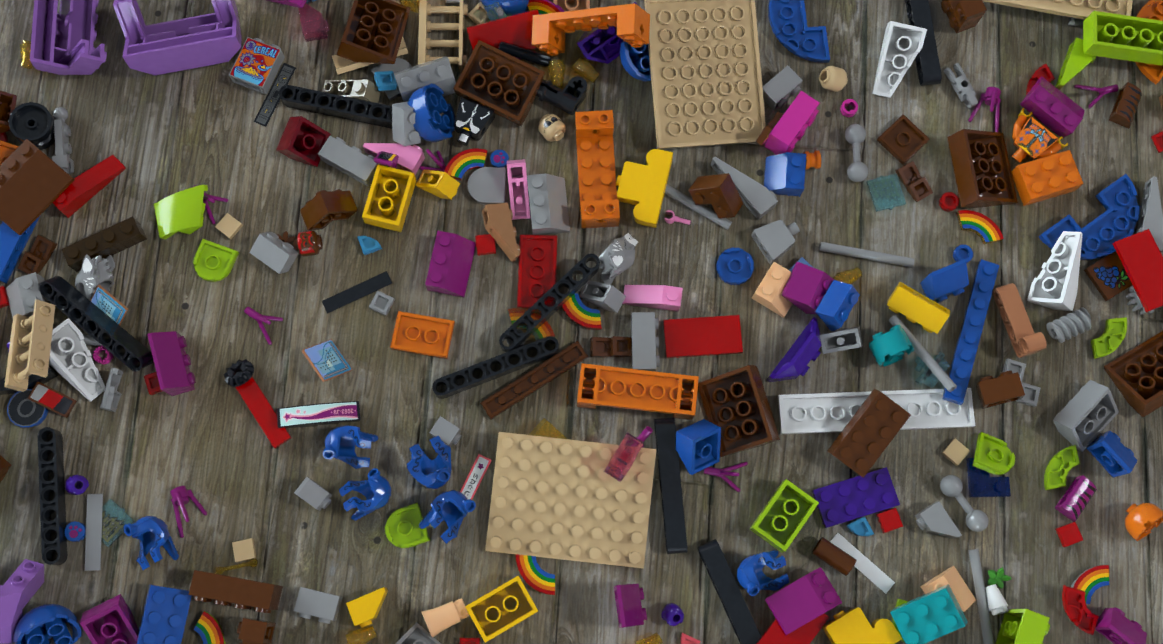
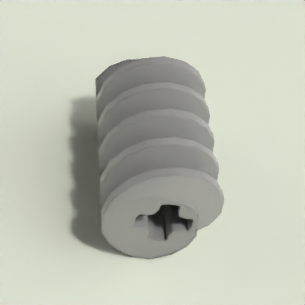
M1081 307L1079 310L1076 309L1072 313L1066 314V316L1047 323V331L1053 339L1063 343L1065 339L1070 340L1072 336H1078V332L1082 334L1085 330H1091L1090 314L1084 307Z

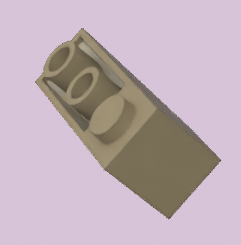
M325 80L322 92L378 103L381 91H378L377 86L370 80Z

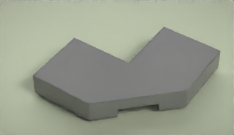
M1006 359L1003 372L1012 370V373L1018 372L1025 393L1024 397L1016 400V402L1033 407L1037 406L1041 388L1022 382L1026 364Z

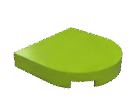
M202 239L193 260L195 271L202 279L209 282L223 280L231 272L239 252Z
M980 432L977 438L973 466L995 475H1003L1014 466L1015 455L1003 440Z
M418 503L394 511L387 519L385 534L388 540L396 547L411 548L430 541L427 528L421 529L419 527L423 516Z

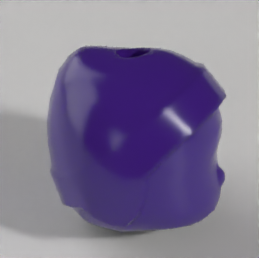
M72 475L66 480V490L73 495L83 494L89 487L88 480L81 475Z
M669 603L663 608L661 617L670 626H676L683 622L684 614L677 604Z

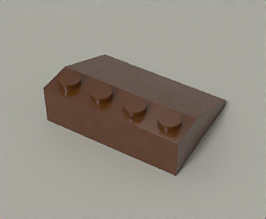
M354 0L336 55L353 62L395 64L411 8L391 0Z
M479 40L453 89L456 95L494 110L495 114L522 127L532 107L545 72Z
M962 129L947 137L961 207L980 208L1018 203L1003 133Z
M26 139L0 165V219L18 235H21L75 179Z
M1163 331L1104 366L1105 371L1128 404L1142 417L1163 406Z
M747 365L698 383L708 421L721 427L720 457L780 440L757 366Z

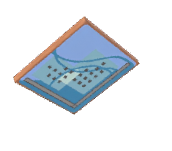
M98 285L91 302L121 326L128 308L101 285Z
M332 339L302 350L323 382L353 370Z

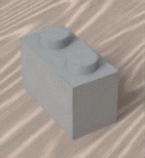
M787 65L762 87L764 101L773 111L778 106L780 108L783 107L791 95L794 97L800 92L803 80Z
M408 101L392 104L393 141L403 146L421 143V137L413 125L415 124L416 113L413 112L414 108L408 105Z
M273 232L260 233L249 252L278 274L288 272L298 255V252L294 250L291 244L283 242Z
M300 587L294 611L299 612V617L310 619L311 616L319 617V622L330 624L331 620H337L343 597Z

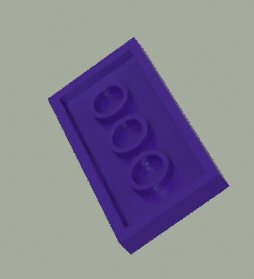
M887 467L867 473L864 478L857 476L812 490L814 499L819 502L817 508L824 528L900 505Z

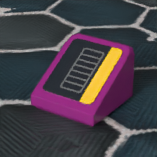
M381 151L374 158V162L379 165L396 168L399 156Z

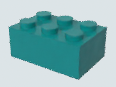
M949 584L902 604L890 612L906 644H925L963 628L968 623Z

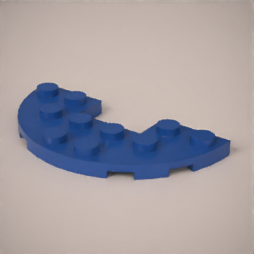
M769 0V22L779 42L788 51L800 58L813 62L829 63L830 55L826 26H807L804 0Z
M1125 174L1095 196L1107 211L1082 229L1069 214L1038 237L1044 244L1053 249L1063 231L1082 232L1080 260L1098 259L1115 252L1116 250L1112 243L1131 236L1134 233L1136 222L1139 220L1140 206L1137 204V192L1131 179Z

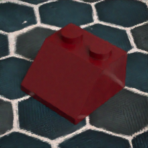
M302 116L290 117L276 151L290 159L318 167L320 162L318 153L331 134Z

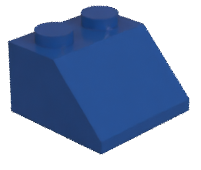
M786 152L766 157L764 186L769 191L771 190L778 195L800 197L804 191L806 154Z
M963 259L934 271L921 281L920 284L926 296L940 303L947 300V296L951 294L957 296L965 292L964 288L969 285L966 260Z
M833 280L815 312L829 330L834 332L841 328L847 320L860 294L853 285Z
M705 419L676 431V450L688 473L691 475L720 462L721 427Z
M1111 431L1102 433L1086 448L1113 478L1129 474L1138 461L1134 457V453L1120 442L1119 436Z

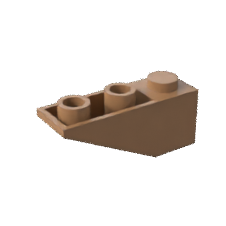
M508 203L487 204L482 210L485 229L495 239V242L509 260L515 262L520 255V246L516 243L515 237L517 232L512 224V210L509 209Z

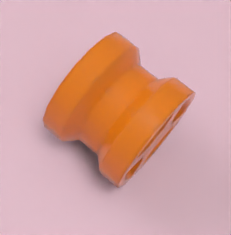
M819 150L813 153L809 151L803 152V154H806L805 170L811 167L815 169L821 168V154Z

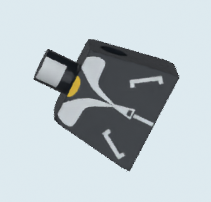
M461 98L454 123L455 131L460 134L457 142L467 146L471 138L479 141L495 118L494 110Z

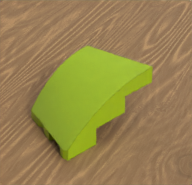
M203 184L182 190L154 204L158 232L161 239H167L177 232L192 234L203 226V213L206 205L203 203L204 191H208V185Z

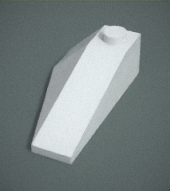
M893 21L887 23L872 94L891 98L903 76L922 49L927 29Z
M1062 232L1051 250L1050 258L1047 263H1043L1041 273L1038 278H1034L1031 284L1028 302L1053 310L1073 311L1078 289L1082 232Z
M68 318L53 329L49 365L91 402L105 391V385L91 358L90 350H88L84 342L82 332Z

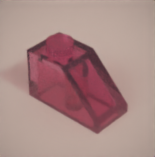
M305 3L303 8H299L302 33L306 42L328 38L327 31H330L328 20H324L322 13Z
M627 432L604 472L621 482L631 468L644 442Z

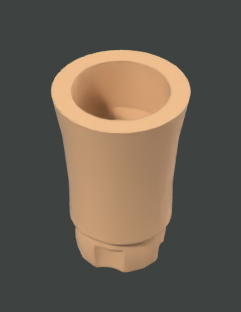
M462 598L430 610L422 611L432 638L452 625L461 622L462 619L469 617Z

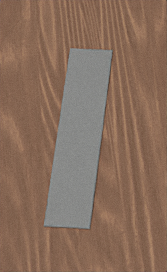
M87 494L85 571L101 570L103 494Z

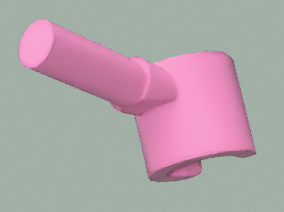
M672 210L666 211L667 215L673 216L670 219L664 218L666 223L680 222L690 225L691 220L675 216Z

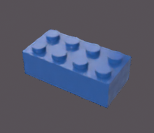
M149 585L136 644H181L192 595H188V590Z

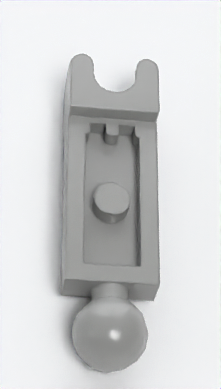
M57 107L53 111L55 118L56 156H52V161L66 173L71 174L74 173V161L70 158L72 153V147L69 143L71 129L65 123L69 114L65 108Z

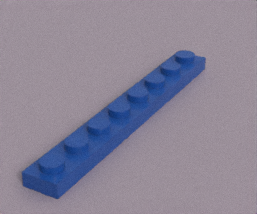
M982 259L979 261L948 375L957 387L952 392L945 388L942 398L944 400L962 405L964 402L999 269L998 264Z

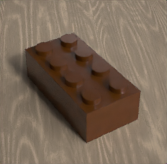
M874 389L827 451L864 478L911 414L881 391Z
M194 570L188 595L195 596L194 600L212 602V599H214V604L231 606L232 603H235V608L251 610L252 607H255L254 611L271 613V610H278L283 586Z

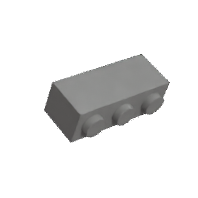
M329 136L318 153L321 161L369 187L377 168V164L374 162L375 157L362 154L359 148L346 145V142L339 137L335 139Z
M655 312L631 313L632 369L656 371V367L660 366L659 355L656 356V348H659V337H655V329L659 328V320L655 318Z

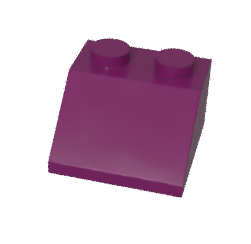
M796 262L781 296L806 314H817L815 311L834 279L821 270Z
M1116 607L1105 608L1099 616L1095 630L1113 644H1146L1147 633L1141 629L1142 626L1136 621L1127 619L1125 613Z

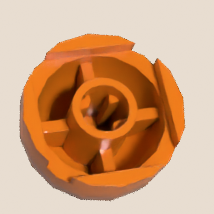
M1134 503L1126 510L1128 515L1125 518V527L1130 536L1136 541L1149 535L1154 527L1157 528L1163 522V510L1152 503H1142L1138 506Z

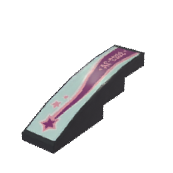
M359 401L311 404L276 409L278 428L315 427L318 425L338 424L340 422L360 421Z

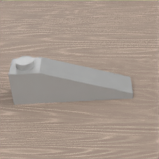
M714 157L710 164L718 174H730L743 203L758 220L775 208L778 200L773 191H769L762 184L719 158Z
M1153 176L1145 182L1135 234L1149 229L1160 252H1162L1163 213L1157 177Z

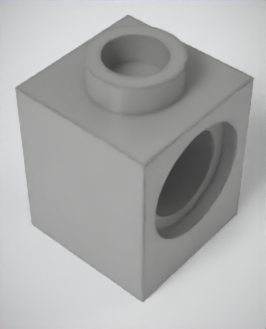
M441 416L429 432L433 437L439 436L450 448L453 444L456 445L462 437L460 435L461 430Z

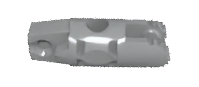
M956 63L953 67L958 76L957 78L949 67L944 69L945 75L961 102L964 101L968 109L976 106L978 101L975 97V90L972 88L960 64Z

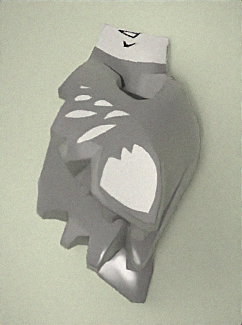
M629 233L622 238L614 239L613 243L599 257L602 263L599 267L603 269L601 277L604 284L610 285L616 276L630 268L634 263L635 247L638 241Z
M86 254L81 271L76 276L75 287L90 301L96 286L101 285L109 292L110 287L114 285L112 271L115 268V262L113 257L109 255L105 259L99 255L91 259Z

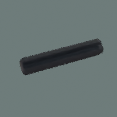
M503 41L498 46L499 50L517 58L547 67L551 63V56Z

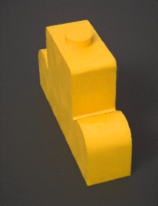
M652 149L646 155V165L628 161L624 163L622 174L618 175L616 186H619L617 199H619V202L636 205L633 209V216L637 224L657 228L672 165L673 152Z
M859 607L852 608L847 612H844V610L839 611L833 615L834 619L823 626V630L831 644H895L902 640V637L890 620L876 619L870 625Z

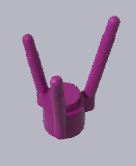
M997 87L986 88L985 93H981L980 100L968 121L972 122L981 104L985 101V104L990 106V112L994 111L995 106V132H999L1001 101L999 97L1001 90Z
M179 486L171 490L170 494L172 496L171 502L174 507L179 535L183 538V527L178 506H180L186 522H189V517L184 505L189 502L188 498L193 501L203 515H207V512L195 498L191 489L187 490L185 486Z

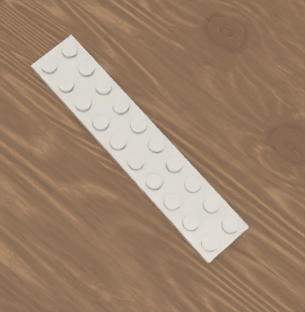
M967 388L962 405L942 399L945 389L881 391L911 414L900 430L975 426L971 388ZM872 391L778 395L780 434L842 432Z

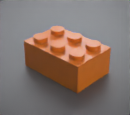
M1070 150L1017 165L1011 171L1023 206L1076 191L1084 184Z

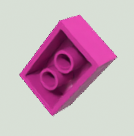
M800 91L770 132L764 147L776 155L792 152L796 143L804 136L806 129L816 119L815 117L819 113L817 108L820 103L803 91Z

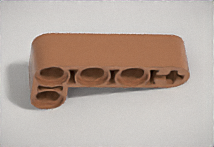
M1010 283L994 288L993 297L1016 355L1022 358L1045 349L1047 346L1046 339L1041 332L1034 333L1015 284Z

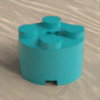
M900 325L893 326L885 334L883 332L875 334L872 337L873 340L868 343V347L879 367L896 363L903 359L904 353L909 355L914 351L911 341Z

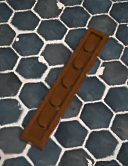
M576 341L480 404L492 420L587 359L588 355L580 343Z

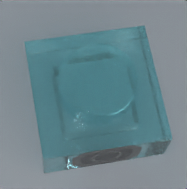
M498 2L484 7L491 21L507 17Z

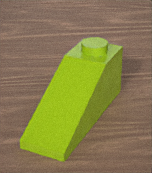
M1076 37L1069 46L1055 85L1059 90L1096 59V56L1083 54V39Z

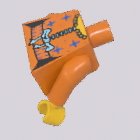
M1025 108L1020 111L1012 132L1013 144L1018 149L1011 156L1018 163H1021L1026 156L1034 160L1035 158L1040 159L1054 155L1068 145V143L1065 145L1061 143L1062 136L1060 138L1056 137L1031 116L1032 112L1026 115L1024 113Z

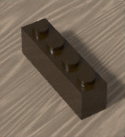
M132 216L61 250L68 266L78 272L82 268L86 254L91 259L99 255L106 259L109 255L117 254L147 240L141 224Z

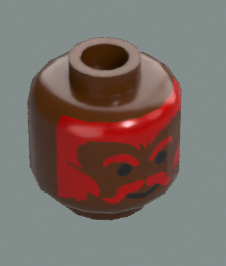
M315 231L298 233L297 240H294V249L299 251L303 257L318 255L320 250L323 249L321 235H318Z

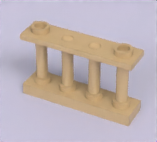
M419 0L418 65L442 58L427 55L428 49H431V47H459V57L448 58L450 64L459 65V71L462 73L464 66L467 64V55H464V16H468V4H464V0H460V6H431V4H428V0ZM459 14V23H431V21H428V15ZM431 30H459V40H431V38H428V32H431Z
M36 299L32 316L27 317L21 314L13 316L4 387L24 392L28 388V379L31 374L45 378L48 376L55 314L54 304Z

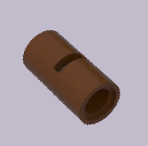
M821 537L812 551L813 555L845 576L850 573L857 561L824 537Z

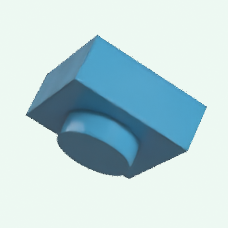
M393 71L374 73L378 91L396 90L397 82Z

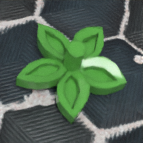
M1003 567L998 569L997 572L988 570L989 578L987 585L997 584L1002 589L1004 586L1003 581L1011 580L1010 576L1004 575Z

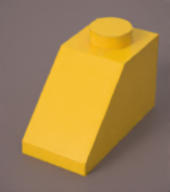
M423 170L415 186L439 198L452 200L457 193L460 183L446 172Z
M386 587L346 603L354 626L360 625L361 628L373 624L372 620L377 618L388 593Z

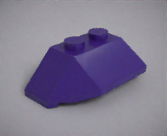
M609 26L608 29L592 28L591 31L583 33L577 41V45L585 59L608 64L620 56V46L623 39L617 36V27Z
M813 317L767 378L768 382L796 379L799 375H805L810 368L807 364L810 360L815 361L821 353L818 351L822 344L817 318Z

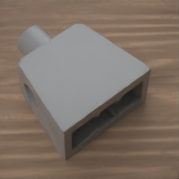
M778 220L753 230L751 237L771 265L794 245L796 241L793 235L799 233L800 229L795 222L786 227L782 220Z

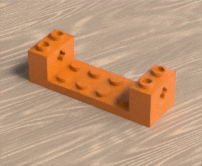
M633 3L533 15L532 45L540 51L547 53L548 56H558V53H565L566 33H574L575 30L591 31L592 28L608 29L609 26L617 27L618 37L630 44L631 47L640 48L642 45L649 44L650 14Z
M613 110L575 112L581 228L619 227L620 211L615 173Z
M581 363L577 407L596 409V405L668 413L673 414L674 418L692 420L696 412L699 376Z

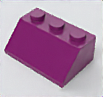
M1042 76L1019 104L1029 113L1032 112L1034 117L1059 137L1062 136L1063 138L1073 133L1083 120L1085 111Z
M437 231L425 283L427 291L465 298L476 243L454 233Z
M176 331L148 333L147 336L160 389L171 396L195 390L194 384L196 379L193 372H190L189 365H191V359L185 352L184 347H187L184 336H181Z

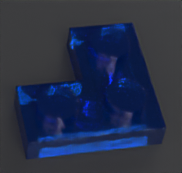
M974 458L966 459L969 498L1011 496L1009 477H990L989 472L973 466Z

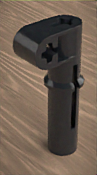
M573 77L563 90L554 85L551 80L546 81L543 79L536 96L539 97V101H546L564 112L574 115L586 97L587 82L583 77Z

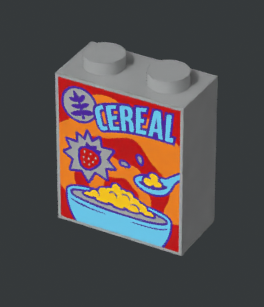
M247 37L229 76L234 83L267 95L285 56L279 46L275 44L268 45L259 38L252 39Z

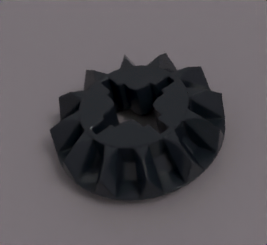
M239 359L237 363H232L231 367L226 368L227 372L224 374L226 383L232 387L245 384L254 373L253 364L247 359L243 361Z

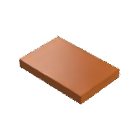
M398 311L390 348L448 359L455 321Z

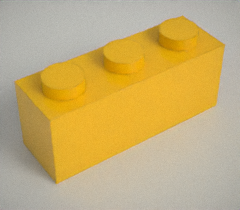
M902 282L898 283L887 301L891 311L897 314L899 312L902 313L908 321L921 324L922 328L929 333L935 332L938 334L950 316L949 309Z

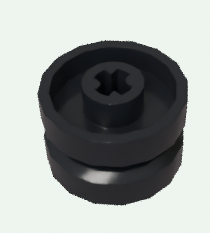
M29 102L19 105L10 114V130L21 144L28 139L40 150L53 145L55 142L54 118L46 107L39 103Z

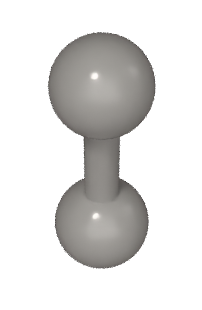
M852 124L845 131V139L848 143L852 144L853 163L847 169V176L853 182H862L868 176V168L861 162L860 143L864 141L866 131L859 124Z
M955 475L945 476L940 482V489L944 495L955 497L967 513L965 520L967 527L974 532L985 530L989 523L986 513L981 510H974L961 493L963 484L960 478Z

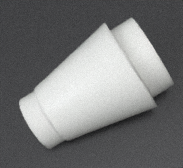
M997 585L985 587L989 612L991 611L993 616L1008 612L1007 606L1009 605L997 588Z

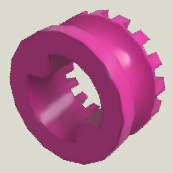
M853 99L845 100L840 107L841 114L848 118L853 117L858 110V104ZM849 104L854 108L850 112L845 109V106Z
M99 346L93 351L94 360L100 364H108L113 359V354L103 346ZM102 351H105L108 355L105 360H101L99 356Z

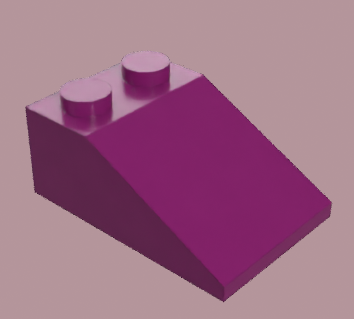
M821 567L765 599L785 635L842 603Z
M639 584L616 585L614 593L619 628L644 625V620H647L646 608L641 606V600H644L643 587L639 588Z
M121 594L83 612L80 624L92 644H136L139 629L131 610Z

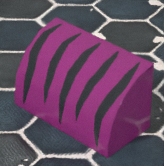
M1084 475L1075 477L1055 509L1075 522L1096 492V486Z

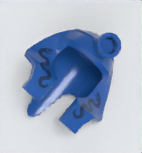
M355 426L337 427L331 430L325 438L323 457L325 459H340L355 469L369 467L370 458L357 457L355 445L359 448L371 449V442L377 441L378 436L362 432L359 427Z
M439 436L430 439L435 452L438 453L434 460L428 458L419 444L409 448L412 459L406 464L407 469L419 483L429 489H438L444 486L451 475V448Z
M377 468L369 471L368 480L348 481L339 489L341 496L354 490L362 493L367 499L361 500L357 497H352L343 503L346 511L358 508V511L351 517L354 521L384 507L388 503L392 491L390 483L385 477L380 476V471Z
M451 490L444 492L430 504L432 508L419 523V527L424 529L426 526L431 525L435 529L444 520L448 529L440 537L447 544L450 540L457 537L463 518L467 516L468 512H472L475 509L476 503L471 499H467L459 491Z
M145 516L137 520L136 523L124 525L125 534L127 536L132 535V538L139 540L140 553L136 561L140 564L142 570L150 567L145 557L149 552L155 563L163 559L160 554L161 546L165 548L172 559L177 560L179 558L168 527L163 520L156 516Z
M772 550L747 557L737 568L738 582L747 590L750 596L757 595L760 590L777 591L790 583L787 574L777 579H771L762 571L765 565L772 570H777L786 565L784 556L776 558L779 554L778 551Z

